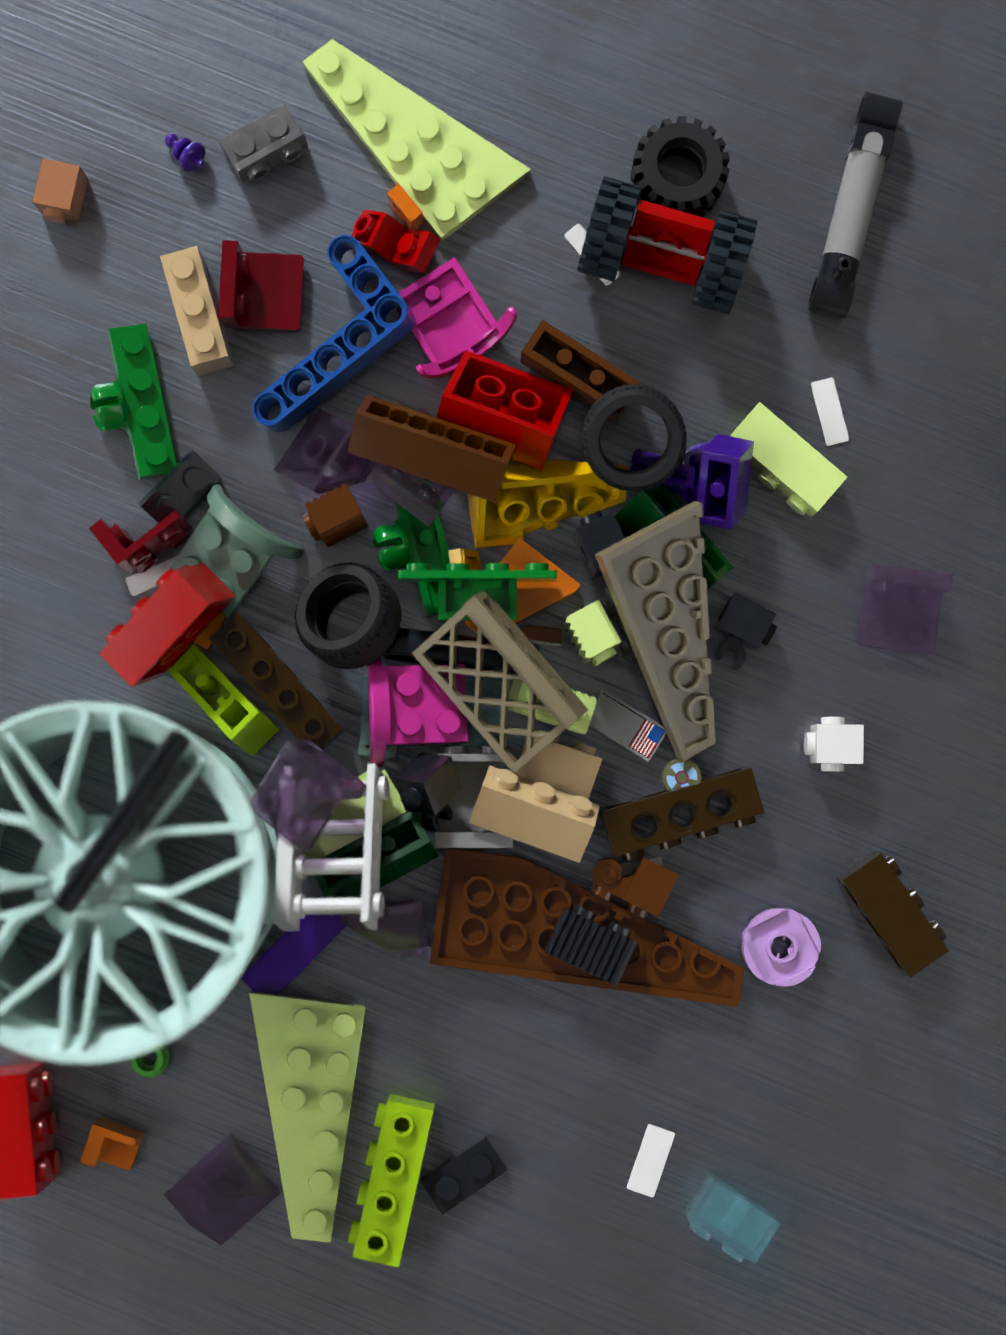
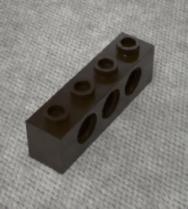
M240 613L234 615L209 638L311 755L317 756L345 731Z
M747 766L703 778L701 782L686 787L662 790L599 809L611 853L614 857L621 855L623 861L645 855L644 848L659 845L660 850L682 844L681 837L696 834L697 839L713 836L719 833V826L733 823L734 828L753 824L756 822V815L765 813L752 768ZM724 793L728 798V808L721 814H713L710 810L711 798L716 794ZM678 805H688L692 812L691 819L684 825H676L672 819L673 810ZM644 815L652 816L655 822L652 833L647 836L638 835L635 832L636 820Z

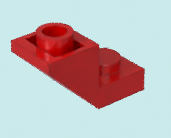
M365 209L356 220L351 235L359 241L369 255L399 269L419 273L425 272L440 241L437 236L429 231L406 228L386 212Z

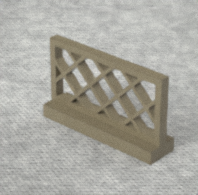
M485 589L463 605L464 607L412 654L511 771L515 773L578 720L588 709ZM466 616L478 627L477 641L458 640V623ZM450 631V639L442 638ZM486 637L491 643L484 642V638ZM434 644L450 645L449 666L436 665L426 652ZM457 646L477 648L476 669L457 667ZM484 649L497 650L502 655L503 672L483 670ZM510 666L514 669L516 673L510 672ZM443 672L449 673V679ZM456 674L476 676L475 696L462 695L456 688ZM483 676L503 678L502 699L482 697ZM510 679L523 680L529 687V702L509 700ZM536 696L542 703H536ZM482 704L501 706L500 726L487 725L481 718ZM508 707L528 709L527 729L508 727ZM535 709L549 711L560 724L552 731L534 730ZM507 734L527 736L526 753L518 760L507 748ZM534 737H541L542 739L534 745Z

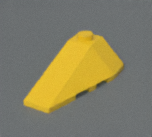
M512 459L497 503L467 493L475 548L515 544L519 538L525 540V534L545 527L546 531L558 527L557 522L578 515L583 518L596 511H602L623 503L626 499V491L612 487L602 481L592 471L588 462L547 459L542 471ZM615 465L618 468L629 470L626 465Z

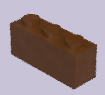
M544 320L540 322L521 351V364L548 381L573 389L572 396L590 408L601 396L610 390L620 386L640 385L641 383ZM628 405L615 410L607 419L616 424Z

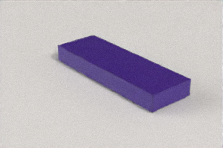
M345 914L305 915L304 919H300L299 931H286L240 978L254 992L278 995L351 920Z

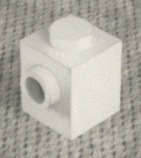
M821 717V724L810 725V732H805L804 753L805 755H810V763L821 764V771L844 772V764H863L864 725L845 724V717Z

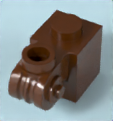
M640 856L632 873L628 876H622V868L618 862L611 858H601L592 867L591 873L594 885L590 892L610 902L615 895L628 902L626 910L644 919H647L649 913L659 917L679 874Z

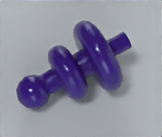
M173 133L166 135L165 144L167 147L173 148L172 155L176 160H179V165L184 171L190 172L204 166L205 147L202 143H192L188 138H181L179 140Z

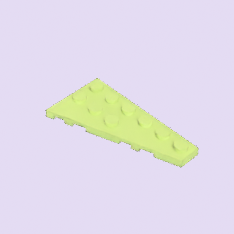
M333 39L302 61L306 71L395 184L399 183L423 212L424 221L441 242L531 174L530 168Z
M249 991L291 1238L331 1243L366 1007L358 1004Z

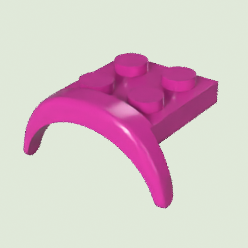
M455 257L399 292L415 315V323L411 333L431 362L416 366L418 373L425 378L434 379L453 374L465 350L481 356L485 355L505 338L517 318V311L511 306L496 321ZM396 308V310L398 311V313H399L400 316H401V315H402V309H401V308Z
M380 658L367 666L370 764L375 763L378 767L384 765L386 746L468 742L467 718L422 665L383 666ZM457 664V667L464 668V664ZM443 672L449 679V673ZM456 674V688L462 695H466L465 674Z

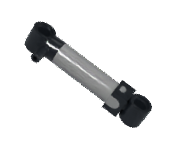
M865 91L856 116L854 132L852 133L845 159L847 162L822 259L811 290L808 310L842 319L847 317L855 292V279L885 163L890 157L896 133L895 130L902 110L903 101L867 91Z

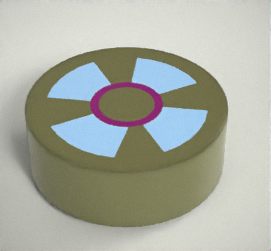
M676 758L665 765L662 770L661 779L664 788L670 790L701 782V773L698 766L688 759L683 762Z

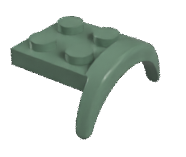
M217 483L213 485L207 495L210 506L209 510L169 569L177 570L184 565L193 566L205 563L236 595L221 612L225 616L230 617L236 612L274 555L286 559H299L305 550L302 546L293 544L273 534L247 516L231 502L223 492L221 485Z

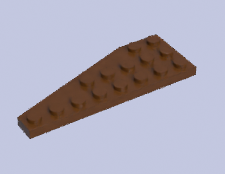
M445 848L429 964L739 1007L744 973L742 966L644 919L523 857ZM578 904L596 913L594 921L606 927L609 926L610 921H614L632 930L629 938L634 939L637 944L617 986L545 952L544 948L564 906L572 910L574 905Z

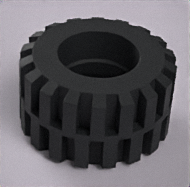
M678 116L677 123H672L670 118L664 119L661 122L660 128L654 124L648 129L647 136H642L638 142L632 163L630 181H633L634 185L642 187L639 196L641 200L704 217L706 210L711 211L716 206L729 175L730 168H727L730 161L729 152H723L726 144L722 137L715 140L716 130L712 126H709L706 130L702 128V120L695 118L692 124L686 122L687 116ZM684 156L697 165L701 173V179L690 186H675L668 183L661 176L657 165L667 157Z

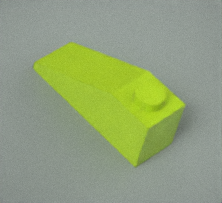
M193 644L168 670L171 676L228 738L252 757L280 730L260 707L196 644Z

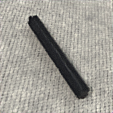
M172 729L167 733L54 897L53 905L61 912L68 915L76 912L191 745V739L186 734L177 729Z

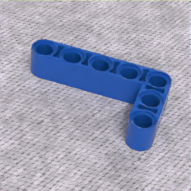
M346 234L335 237L330 242L327 253L331 264L366 309L257 396L252 406L253 415L260 424L272 431L284 432L290 429L406 336L414 326L415 315L410 306L365 248L353 236ZM349 250H356L354 260L348 264H342L343 255ZM379 279L378 288L374 292L364 293L365 284L369 280ZM394 308H401L402 315L400 319L394 323H387V314ZM364 332H371L372 338L370 343L365 347L358 348L356 343L358 337ZM334 356H341L340 367L333 372H328V361ZM304 380H310V391L304 396H298L297 389L299 384ZM280 403V415L274 420H269V409L274 404Z

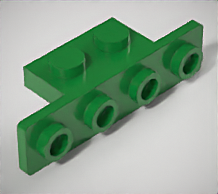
M409 563L407 564V570H398V580L400 582H438L439 621H448L464 607L463 605L485 589L511 620L517 621V582H556L557 570H549V564L528 563L525 564V570H509V564L488 563L486 564V570H470V564L449 563L446 564V570H430V564ZM466 616V617L463 618L461 621H472V620H471L468 616Z

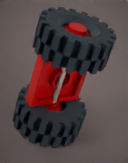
M604 176L590 218L577 271L614 282L627 243L622 261L623 266L695 286L700 271L692 305L729 315L746 268L758 220L720 209L715 222L714 220L641 199L638 203L641 186Z

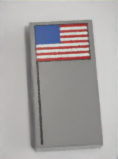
M602 689L596 699L597 703L589 727L644 761L649 762L667 733L665 727Z

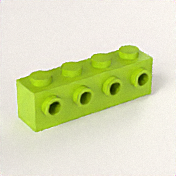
M389 1094L387 1104L379 1103L374 1123L375 1127L381 1128L378 1143L370 1142L365 1163L367 1166H372L369 1182L362 1180L357 1204L364 1206L361 1221L353 1219L348 1243L355 1245L353 1258L399 1268L433 1116L434 1103Z

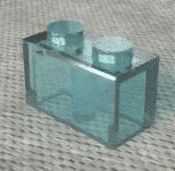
M709 1172L685 1210V1214L691 1222L689 1228L708 1241L713 1236L724 1244L722 1250L741 1263L746 1258L756 1264L781 1225L775 1214L711 1172Z

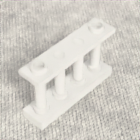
M375 763L367 764V781L311 782V779L298 766H282L273 923L283 931H299L300 919H304L305 915L361 914L360 921L369 930H378V917H383L385 907L383 893H379L383 800H388L389 780ZM366 796L365 819L309 820V817L306 816V804L311 802L312 798ZM364 835L363 858L307 859V856L304 855V840H309L310 836ZM362 874L361 897L305 898L301 894L302 879H306L308 875Z

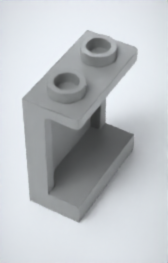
M443 746V754L438 755L452 757L462 790L447 803L452 809L453 818L451 820L438 819L441 830L435 832V848H513L512 838L469 823L489 765L498 769H508L510 771L511 769L491 746H482V754H467V746Z

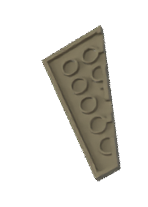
M697 501L684 506L595 554L675 755L683 762L716 744L713 698L709 695L708 674H712L711 659L707 658L706 639H710L707 580L703 577L701 554L705 553L704 538L700 537L699 518L703 517L702 503Z

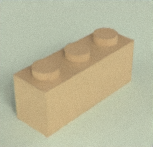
M198 246L160 256L190 366L197 376L233 367L234 362L223 324L218 318V305L205 259Z
M489 765L469 823L580 863L594 830L600 805L590 802L585 797L573 796L556 790L549 784L523 778L508 769H498Z

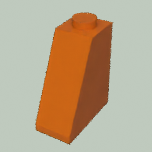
M521 538L515 542L500 562L509 564V570H525V564L546 563L549 564V570H557L556 582H517V621H513L516 625L575 595L581 584ZM465 621L464 624L477 634L478 627L473 621Z

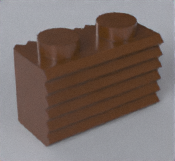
M343 483L341 488L335 487L334 492L328 490L327 495L321 494L319 499L313 498L312 502L307 501L305 507L308 513L302 516L315 541L317 542L322 539L327 547L369 527L348 485Z

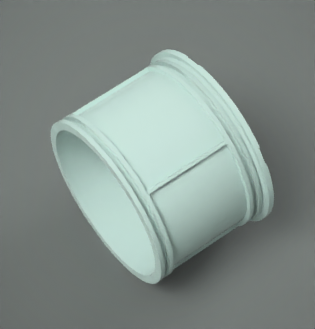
M89 701L61 703L26 712L0 724V847L7 823L28 828L44 843L36 859L34 872L13 873L0 867V894L35 890L36 899L3 911L0 898V1043L15 1051L39 1059L60 1063L92 1064L131 1058L154 1050L176 1039L195 1026L219 1004L231 990L241 973L252 962L272 927L278 829L263 793L240 763L225 750L210 740L192 731L183 729L159 715L135 707ZM172 729H177L186 734L191 739V745L172 773L183 761L192 770L144 831L139 828L140 819L138 820L76 912L69 915L61 912L53 905L54 897L110 818V815L88 816L76 799L77 786L88 743L113 737L119 801L121 802L133 784L127 736L133 735L160 745L167 733ZM70 752L60 791L58 792L43 770ZM198 775L212 789L230 821L162 825ZM34 779H36L54 805L65 825L58 823L39 811L26 790ZM18 800L27 814L12 812ZM234 833L239 856L177 884H171L163 880L162 860L155 847L162 838ZM241 867L240 902L235 923L227 921L179 897ZM159 899L231 932L227 944L168 921L157 906ZM44 915L52 926L66 936L57 958L40 971L24 953L16 941L15 935L28 921ZM140 926H143L150 933L172 991L173 1000L153 1005L147 1003L115 965L114 950L118 938L132 933ZM166 932L222 952L210 973L189 994H187ZM90 943H93L87 995L84 998L73 993L76 965ZM63 970L61 987L52 981L51 978ZM101 974L130 1006H116L97 1002Z

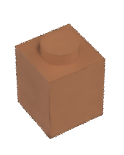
M42 158L32 203L43 214L42 217L51 222L64 224L66 219L79 221L88 177L78 165Z

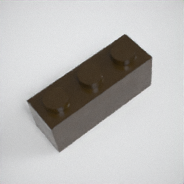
M873 852L836 877V879L901 973L911 978L949 952L943 943L947 936L934 919L931 921L927 920L921 911V908L925 905L917 892L912 887L906 889L898 876L902 874V871L890 855L884 857L882 853Z

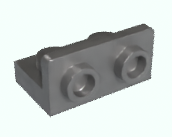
M285 103L219 140L221 147L242 183L249 180L258 181L264 178L271 171L270 168L282 161L289 163L296 160L303 154L304 149L308 147L302 129L297 126Z

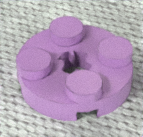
M771 908L757 914L744 929L741 950L745 964L757 978L768 984L788 987L801 983L813 973L821 951V940L816 927L807 917L792 909ZM778 936H782V940L788 937L791 945L786 948L788 955L783 958H779V953L774 956L771 952V947L775 945L774 939Z

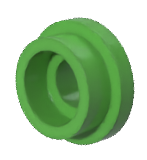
M166 1044L152 1050L157 1054V1061L154 1064L146 1062L144 1058L145 1053L131 1057L130 1063L134 1071L140 1076L147 1078L156 1077L163 1073L170 1061V1052Z

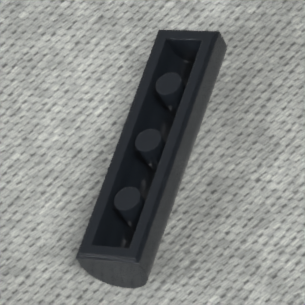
M400 627L396 640H393V645H390V649L385 651L383 657L385 660L420 664L412 652L435 632ZM447 633L442 638L450 639V633ZM458 635V640L477 641V637ZM484 638V642L491 643L487 638ZM434 644L426 652L436 665H449L450 645ZM533 644L534 647L539 651L540 645ZM457 646V664H464V668L476 669L477 648ZM484 649L483 670L503 672V657L497 650ZM510 666V672L516 673L514 669Z

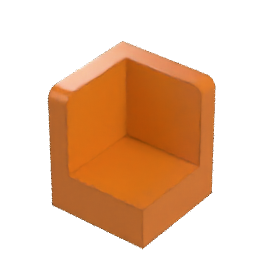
M100 1117L92 1124L80 1163L95 1167L102 1161L130 1170L134 1165L145 1132Z

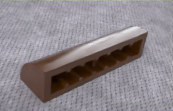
M367 395L355 414L347 453L497 503L513 459L516 444Z

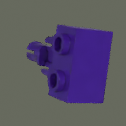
M716 434L710 442L698 443L686 448L678 469L664 484L667 485L666 487L671 492L679 493L687 503L690 504L694 501L702 503L703 517L699 518L700 523L732 530L747 509L754 441ZM637 448L632 455L631 463L634 464L631 466V470H640L651 466L662 454L643 451Z

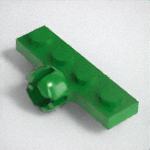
M147 324L109 328L107 334L116 372V380L112 383L97 384L92 388L90 392V406L92 410H96V415L93 416L97 428L102 431L119 428L126 430L130 438L138 480L166 476L177 463Z
M388 467L386 472L398 519L391 523L379 525L373 532L375 549L395 545L380 551V555L376 556L379 564L387 571L402 567L407 568L409 563L430 564V570H446V564L450 563L449 548L431 481ZM416 582L425 618L438 615V582Z

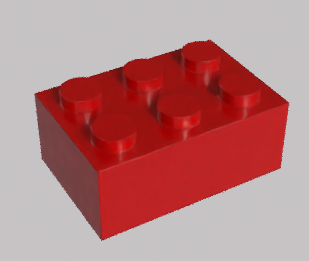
M465 350L442 395L436 418L516 444L513 460L543 471L562 427L574 390Z
M205 563L193 566L184 565L180 569L174 570L171 568L166 571L155 584L158 587L156 592L150 598L145 596L133 606L130 611L133 617L125 626L119 624L106 636L105 640L108 644L99 654L131 687L161 677L236 597Z
M45 1061L0 1066V1200L37 1196L56 1179V1174L60 1172V1155L58 1150H53L52 1135L57 1130V1119L54 1110L50 1111L48 1096L52 1095L53 1077L50 1071H46Z

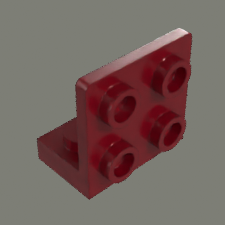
M222 240L218 318L224 328L299 331L301 329L304 257L299 254L243 252L238 241Z
M174 511L137 541H134L130 534L117 523L111 526L103 519L89 527V530L118 566L131 574H134L136 571L141 574L157 563L158 558L156 556L164 549L169 547L172 550L181 545L188 538L189 535L186 532L192 526L181 514Z

